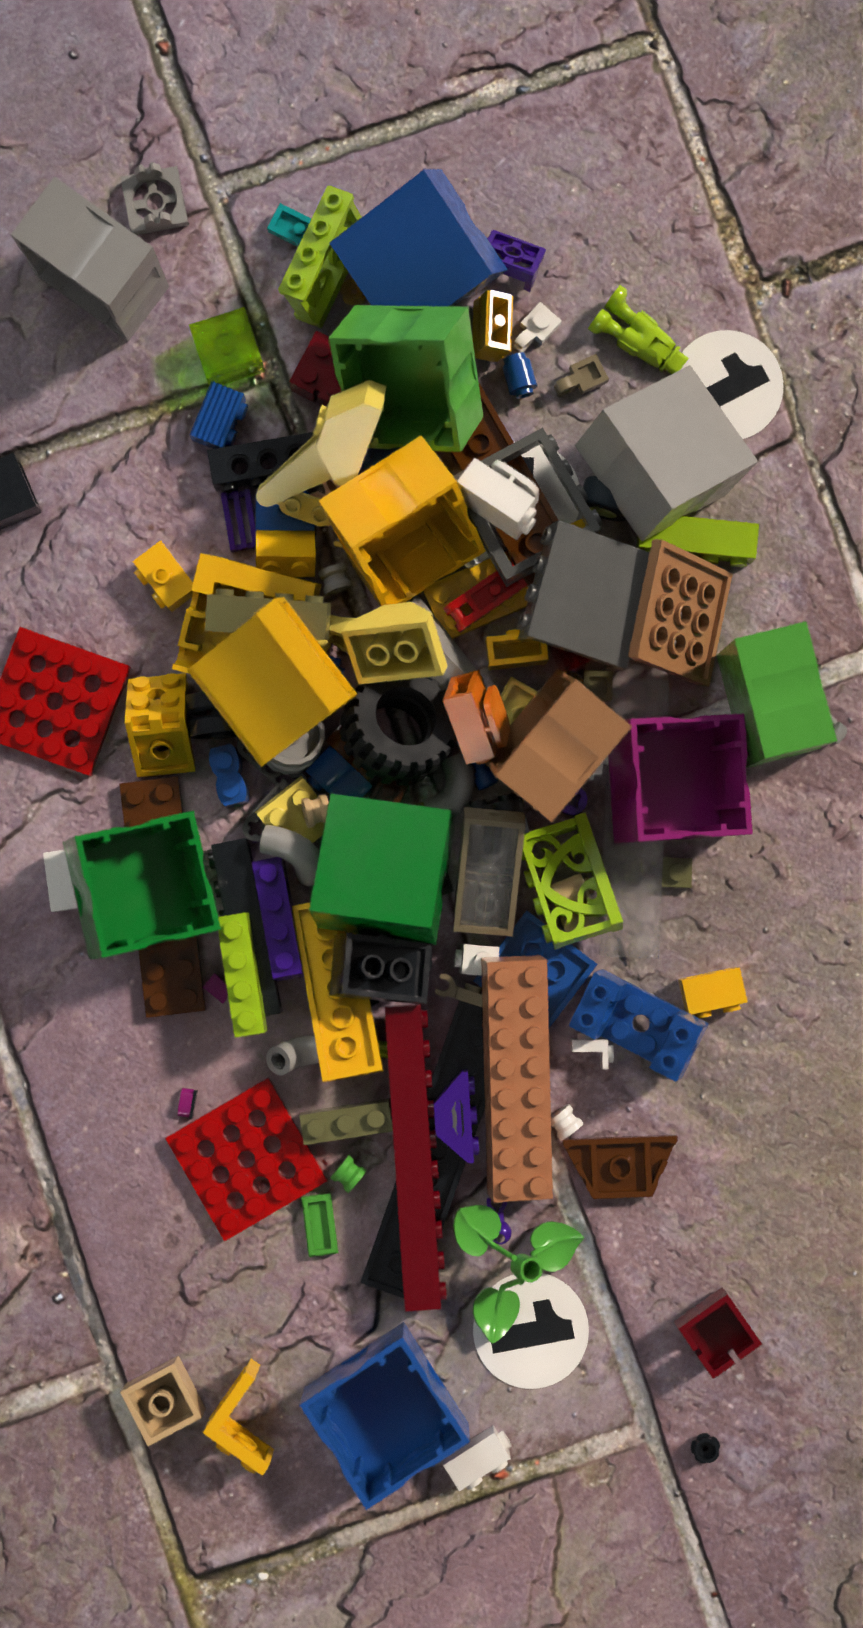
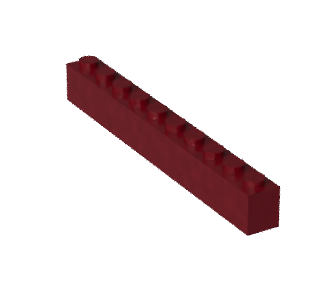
M421 1004L385 1006L405 1312L441 1309V1300H447L446 1281L440 1282L439 1270H445L444 1251H438L437 1239H443L442 1221L435 1220V1209H441L440 1191L433 1190V1179H439L437 1160L431 1161V1149L436 1148L435 1130H429V1118H434L433 1100H427V1088H432L431 1070H425V1058H430L429 1040H423L422 1029L428 1028L427 1010H421Z

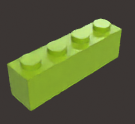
M682 516L673 525L644 541H641L637 536L636 548L650 552L652 540L662 539L712 564H718V561H727L733 567H747L748 564H752L756 559L759 524Z
M240 913L218 917L221 926L218 934L234 1038L265 1033L268 1030L249 913Z

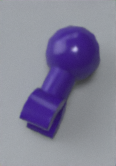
M487 1198L486 1205L496 1211L491 1205V1198ZM502 1202L499 1212H496L501 1221V1231L499 1234H502L505 1240L502 1243H499L497 1239L492 1241L500 1245L508 1242L512 1234L511 1227L504 1220L503 1210L507 1206V1202Z

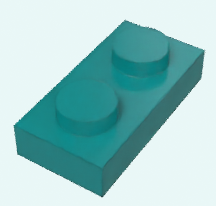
M280 203L267 227V231L298 247L312 218Z

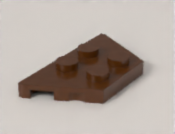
M677 1135L568 1138L562 1140V1144L592 1199L653 1197L658 1186V1180L666 1168L667 1160L678 1141Z

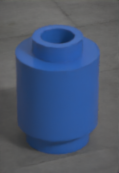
M524 352L514 353L505 357L502 370L509 394L512 396L516 395L517 399L531 396L533 390L538 385L530 359L526 358Z

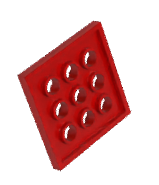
M19 627L0 678V744L91 776L131 667ZM35 657H43L45 659L46 666L41 672H33L31 669V661ZM65 666L71 667L73 670L72 679L68 682H61L58 678L59 670ZM91 676H97L101 681L100 688L95 692H89L85 687L86 680ZM26 684H33L36 690L34 697L24 700L20 694L21 688ZM53 694H60L63 698L62 706L56 710L50 709L48 706L49 697ZM85 703L89 705L91 712L86 719L81 720L76 717L75 710L78 705ZM16 711H22L25 715V722L20 727H13L10 722L11 715ZM43 721H49L53 726L52 733L47 737H41L38 734V726ZM70 731H77L80 734V742L75 747H69L65 743V736Z
M269 1077L165 1138L224 1242L328 1181L310 1147L304 1145L302 1133ZM254 1110L264 1112L266 1116L265 1124L254 1126L249 1119L250 1113ZM235 1125L239 1128L240 1137L238 1140L229 1141L225 1138L224 1129L226 1126ZM276 1136L281 1142L280 1149L276 1152L268 1151L264 1146L266 1137ZM209 1140L213 1143L215 1150L211 1156L200 1154L198 1145L201 1141ZM241 1152H252L255 1156L254 1165L251 1167L242 1166L238 1159ZM286 1161L293 1163L296 1168L295 1175L290 1178L283 1177L279 1172L281 1163ZM215 1167H226L229 1171V1179L225 1182L215 1180L213 1177ZM257 1177L268 1179L270 1188L267 1192L260 1193L254 1189L253 1182ZM232 1192L241 1193L244 1197L243 1206L239 1208L230 1206L228 1195Z

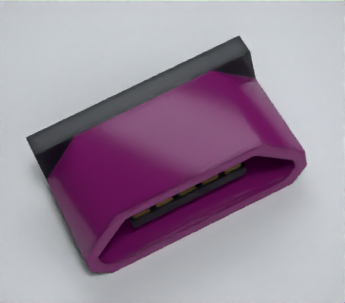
M182 1088L177 1116L193 1118L198 1090Z

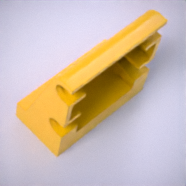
M200 553L191 588L193 596L189 608L186 609L177 645L179 646V653L176 662L172 665V669L189 674L187 670L232 634L205 631L207 594H216V588L232 589L235 596H245L246 591L264 592V598H275L276 593L294 594L293 600L305 601L306 595L319 596L322 584L266 571L252 565L215 555Z
M285 597L274 598L187 670L260 767L264 766L357 695L356 691Z

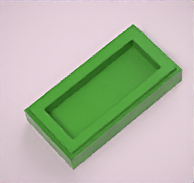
M331 1192L302 1196L308 1256L337 1254L339 1251Z

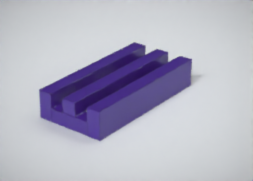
M243 489L244 491L240 492L238 490L232 491V493L228 494L220 493L231 553L255 549L256 521L250 489ZM241 498H245L252 537V542L249 543L246 540L240 505ZM229 500H234L241 544L237 545L235 542V536L233 531Z

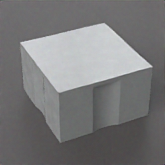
M55 176L11 234L37 277L83 308L128 342L169 288L156 253L151 245Z
M691 365L603 409L575 444L598 480L610 489L619 510L641 541L673 525L683 515L696 512L722 498L758 463L756 457Z

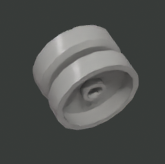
M321 721L266 764L272 770L282 774H298L307 770L318 759L325 740L323 722Z

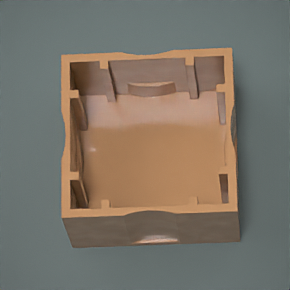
M557 668L510 725V734L506 747H497L495 757L485 764L490 767V770L497 778L552 822L632 726L575 678Z

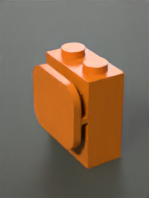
M479 670L451 677L443 702L466 765L471 763H487L495 757L497 747H506L510 734L509 719L496 685H492L486 691Z

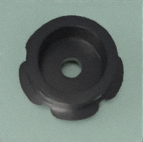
M702 1433L697 1436L696 1440L692 1441L691 1452L695 1455L694 1458L698 1462L711 1463L718 1458L720 1443L716 1437H711L708 1433ZM703 1446H708V1450L704 1451Z

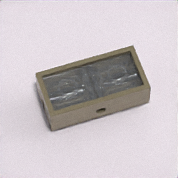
M464 807L453 909V932L513 936L526 824L524 812Z

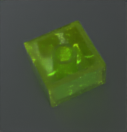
M245 307L189 324L209 386L211 381L223 386L266 372Z

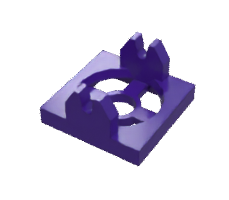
M492 230L487 239L496 253L504 258L502 262L508 270L503 274L525 282L523 290L531 292L546 249ZM507 251L514 252L519 256L510 255ZM522 262L531 266L524 268L513 263Z

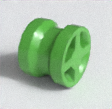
M348 1155L334 1171L330 1179L334 1182L339 1181L343 1185V1189L349 1193L364 1176L367 1169L363 1166L358 1167L354 1163V1159Z

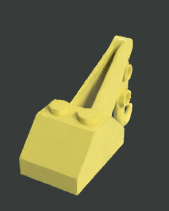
M367 380L331 396L327 406L321 405L313 436L259 485L256 494L257 502L264 507L277 504L284 514L316 526L331 525L318 501L320 498L303 492L333 479L336 485L342 486L358 476L382 412L386 386ZM334 541V546L343 548L340 541Z
M413 602L383 605L358 618L330 615L329 639L317 640L325 652L331 647L332 643L349 654L359 685L443 676L448 667L432 613Z

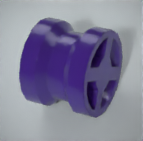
M580 788L561 812L570 816L582 812L587 805L588 798L586 792Z

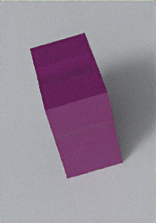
M745 713L703 715L691 719L655 717L625 720L632 727L608 755L614 843L753 834L750 790L746 779L747 742Z

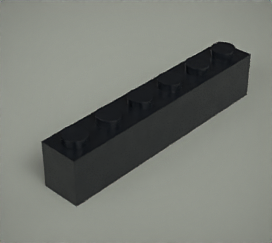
M242 838L212 844V852H208V860L211 870L216 869L218 880L213 881L216 898H222L223 910H219V915L221 917L249 913L265 1016L282 1013L278 984L272 977L249 839Z

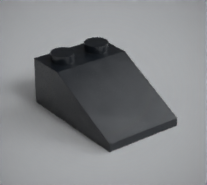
M348 932L335 935L329 996L427 1004L432 944Z

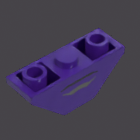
M461 1070L434 1101L436 1136L467 1163H474V1155H479L478 1136L472 1137V1125H477L476 1106L470 1107V1095L475 1094L474 1076L468 1077V1070Z

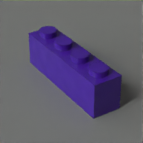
M280 857L253 861L252 866L272 977L277 982L304 977L285 861Z

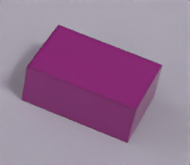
M214 973L203 988L224 1004L228 1000L226 982Z

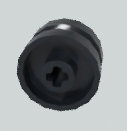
M203 691L185 696L187 712L192 715H206L194 718L188 722L190 739L218 740L237 736Z

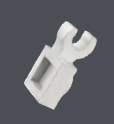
M539 302L521 322L520 327L525 331L515 339L513 347L518 352H525L534 340L542 345L561 325L562 320L544 304Z

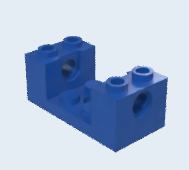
M601 969L594 972L568 1026L594 1040L602 1036L652 1062L649 1067L650 1069L677 1082L684 1076L709 1023ZM637 1015H645L649 1019L650 1026L647 1031H639L634 1026V1019Z

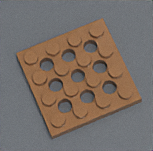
M653 539L628 657L698 686L709 687L733 573L662 539Z

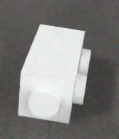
M494 1425L472 1438L468 1444L443 1459V1466L459 1491L464 1488L470 1490L480 1484L483 1480L482 1477L491 1471L497 1473L507 1466V1461L510 1459L509 1448L512 1445L503 1431L498 1433Z

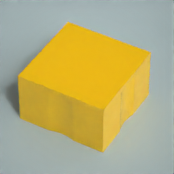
M422 436L414 439L318 500L354 570L380 607L409 601L438 579L451 574L485 552L478 531L468 517L467 505L457 481Z

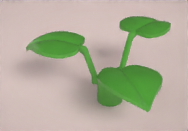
M472 1205L461 1207L457 1210L453 1231L458 1246L465 1253L479 1257L486 1252L489 1245L511 1260V1272L517 1277L512 1281L501 1284L499 1290L493 1287L483 1289L474 1300L473 1317L489 1342L495 1343L501 1339L511 1328L519 1313L520 1301L518 1295L514 1291L506 1289L517 1284L523 1285L525 1281H537L541 1277L543 1270L556 1272L564 1268L584 1239L580 1232L560 1222H544L538 1225L530 1235V1243L535 1249L530 1252V1256L527 1254L514 1255L492 1241L498 1237L501 1231L500 1217L495 1210L485 1205Z

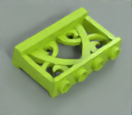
M330 185L326 187L278 288L280 294L285 296L294 309L293 315L297 320L321 329L348 274V270L329 243L362 218L353 202V194Z
M586 812L575 815L572 819L524 833L521 861L525 860L528 868L527 871H524L528 888L534 887L537 898L532 899L538 916L543 914L546 925L541 926L546 943L552 942L556 950L601 934L613 933L623 929V919ZM577 830L578 832L562 845L554 838ZM540 841L549 842L557 850L552 854L549 849L541 848L545 853V857L542 859H537L532 853L534 845ZM571 853L572 857L575 858L577 854H582L584 861L581 864H575L568 855ZM562 861L576 872L592 873L593 877L586 880L578 891V902L560 895L551 888L553 877ZM535 867L545 869L541 878V882L539 881ZM587 890L595 891L597 897L589 899L587 896L588 904H584L585 892ZM546 899L557 906L552 910L551 914ZM573 913L579 915L578 924L571 932L561 931L556 925V920L559 916H565L567 918L566 925H568L572 921ZM585 916L607 917V921L584 927Z

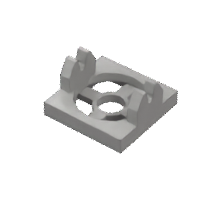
M151 162L148 168L140 164L134 169L135 174L120 177L131 232L141 235L189 225L177 166L161 169V166L154 162ZM156 180L167 183L174 190V193L164 195L158 191ZM147 182L148 193L144 199L133 201L136 190L143 183ZM153 195L163 198V205L157 210L150 209L147 206L148 199ZM176 203L175 209L171 214L163 212L167 205ZM146 209L151 213L142 219L136 211Z

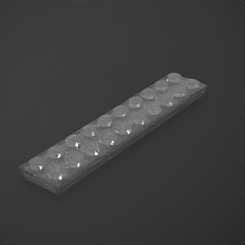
M628 663L627 669L613 672L612 701H609L608 707L624 720L668 717L669 673L646 664ZM608 763L606 765L603 864L623 919V929L600 935L599 956L659 959L663 840L614 843Z

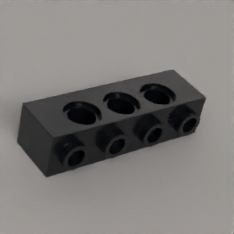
M313 432L207 450L212 483L215 490H221V493H232V491H237L238 487L250 485V488H258L261 483L271 476L313 436ZM267 458H274L277 460V464L273 469H264L262 467L263 461ZM246 463L248 470L241 475L235 474L233 472L235 465Z

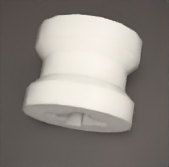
M570 1104L563 1106L551 1115V1127L556 1129V1136L560 1141L569 1137L584 1124L580 1118L574 1116L572 1113L573 1108Z

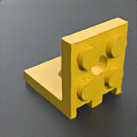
M170 673L151 677L140 676L128 679L125 727L137 777L195 772L196 763L187 723L185 696L188 694V680L186 673ZM159 745H164L169 749L166 751H158L155 749V747Z
M250 1358L209 1417L203 1434L215 1441L216 1447L222 1453L228 1456L233 1454L240 1459V1464L247 1471L253 1474L258 1472L263 1476L270 1466L274 1448L229 1417L255 1380L260 1368V1364Z

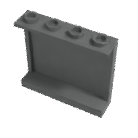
M558 520L549 525V527L547 526L543 531L541 537V544H544L541 555L537 556L533 566V572L536 573L533 584L529 585L525 595V601L528 602L525 613L521 614L517 624V629L520 630L518 640L522 641L527 638L605 664V669L613 672L625 670L630 659L628 657L630 642L632 640L650 552Z

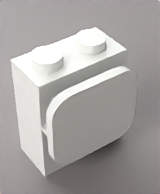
M474 458L457 481L467 507L516 540H518L522 533L527 535L536 522L534 516L537 512L535 505L539 498L538 487L531 480L502 461L495 460L490 468Z
M64 850L43 853L51 912L78 909Z

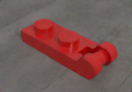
M495 571L447 604L443 610L447 616H452L456 622V629L461 633L525 589L527 583L522 578L506 587L498 572ZM465 604H468L473 611L468 616H465L460 609Z

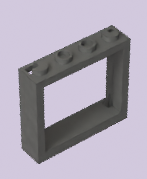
M543 428L481 460L482 463L491 468L495 460L507 463L540 445L584 521L586 527L583 529L600 535V526L603 523L595 509L591 511L586 503L588 497L581 484L576 486L571 477L574 474L569 462L566 459L561 460L557 453L559 447L552 434L547 436ZM465 470L453 475L456 481L460 479ZM467 507L468 517L476 527L485 551L506 587L534 573V562L537 556L541 555L542 551L512 566L487 520Z

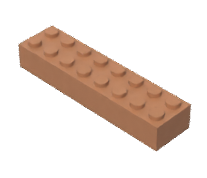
M541 955L481 958L487 1194L493 1203L553 1199L547 959Z

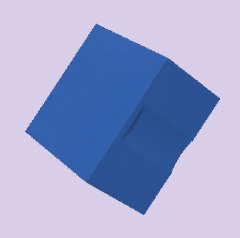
M423 169L329 243L370 305L455 307L459 302L475 295L508 270L485 234L472 222L465 204L442 169Z
M404 1322L305 1386L299 1404L322 1442L336 1456L343 1475L366 1510L403 1487L418 1472L436 1465L470 1442L468 1421Z

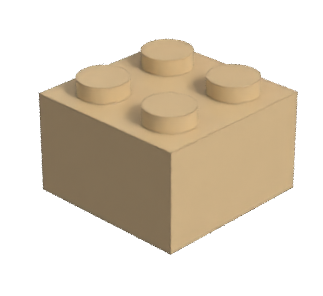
M179 1355L127 1382L120 1391L147 1446L201 1419L206 1410Z

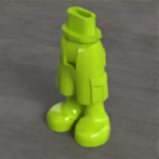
M619 285L604 307L606 310L601 309L588 327V330L593 334L604 332L616 337L619 348L629 355L637 356L647 364L659 368L661 372L665 369L672 375L681 370L689 359L679 351L681 347L679 345L675 347L676 343L645 311L642 310L637 314L633 312L626 303L627 289ZM607 311L629 324V328L625 329L619 325Z

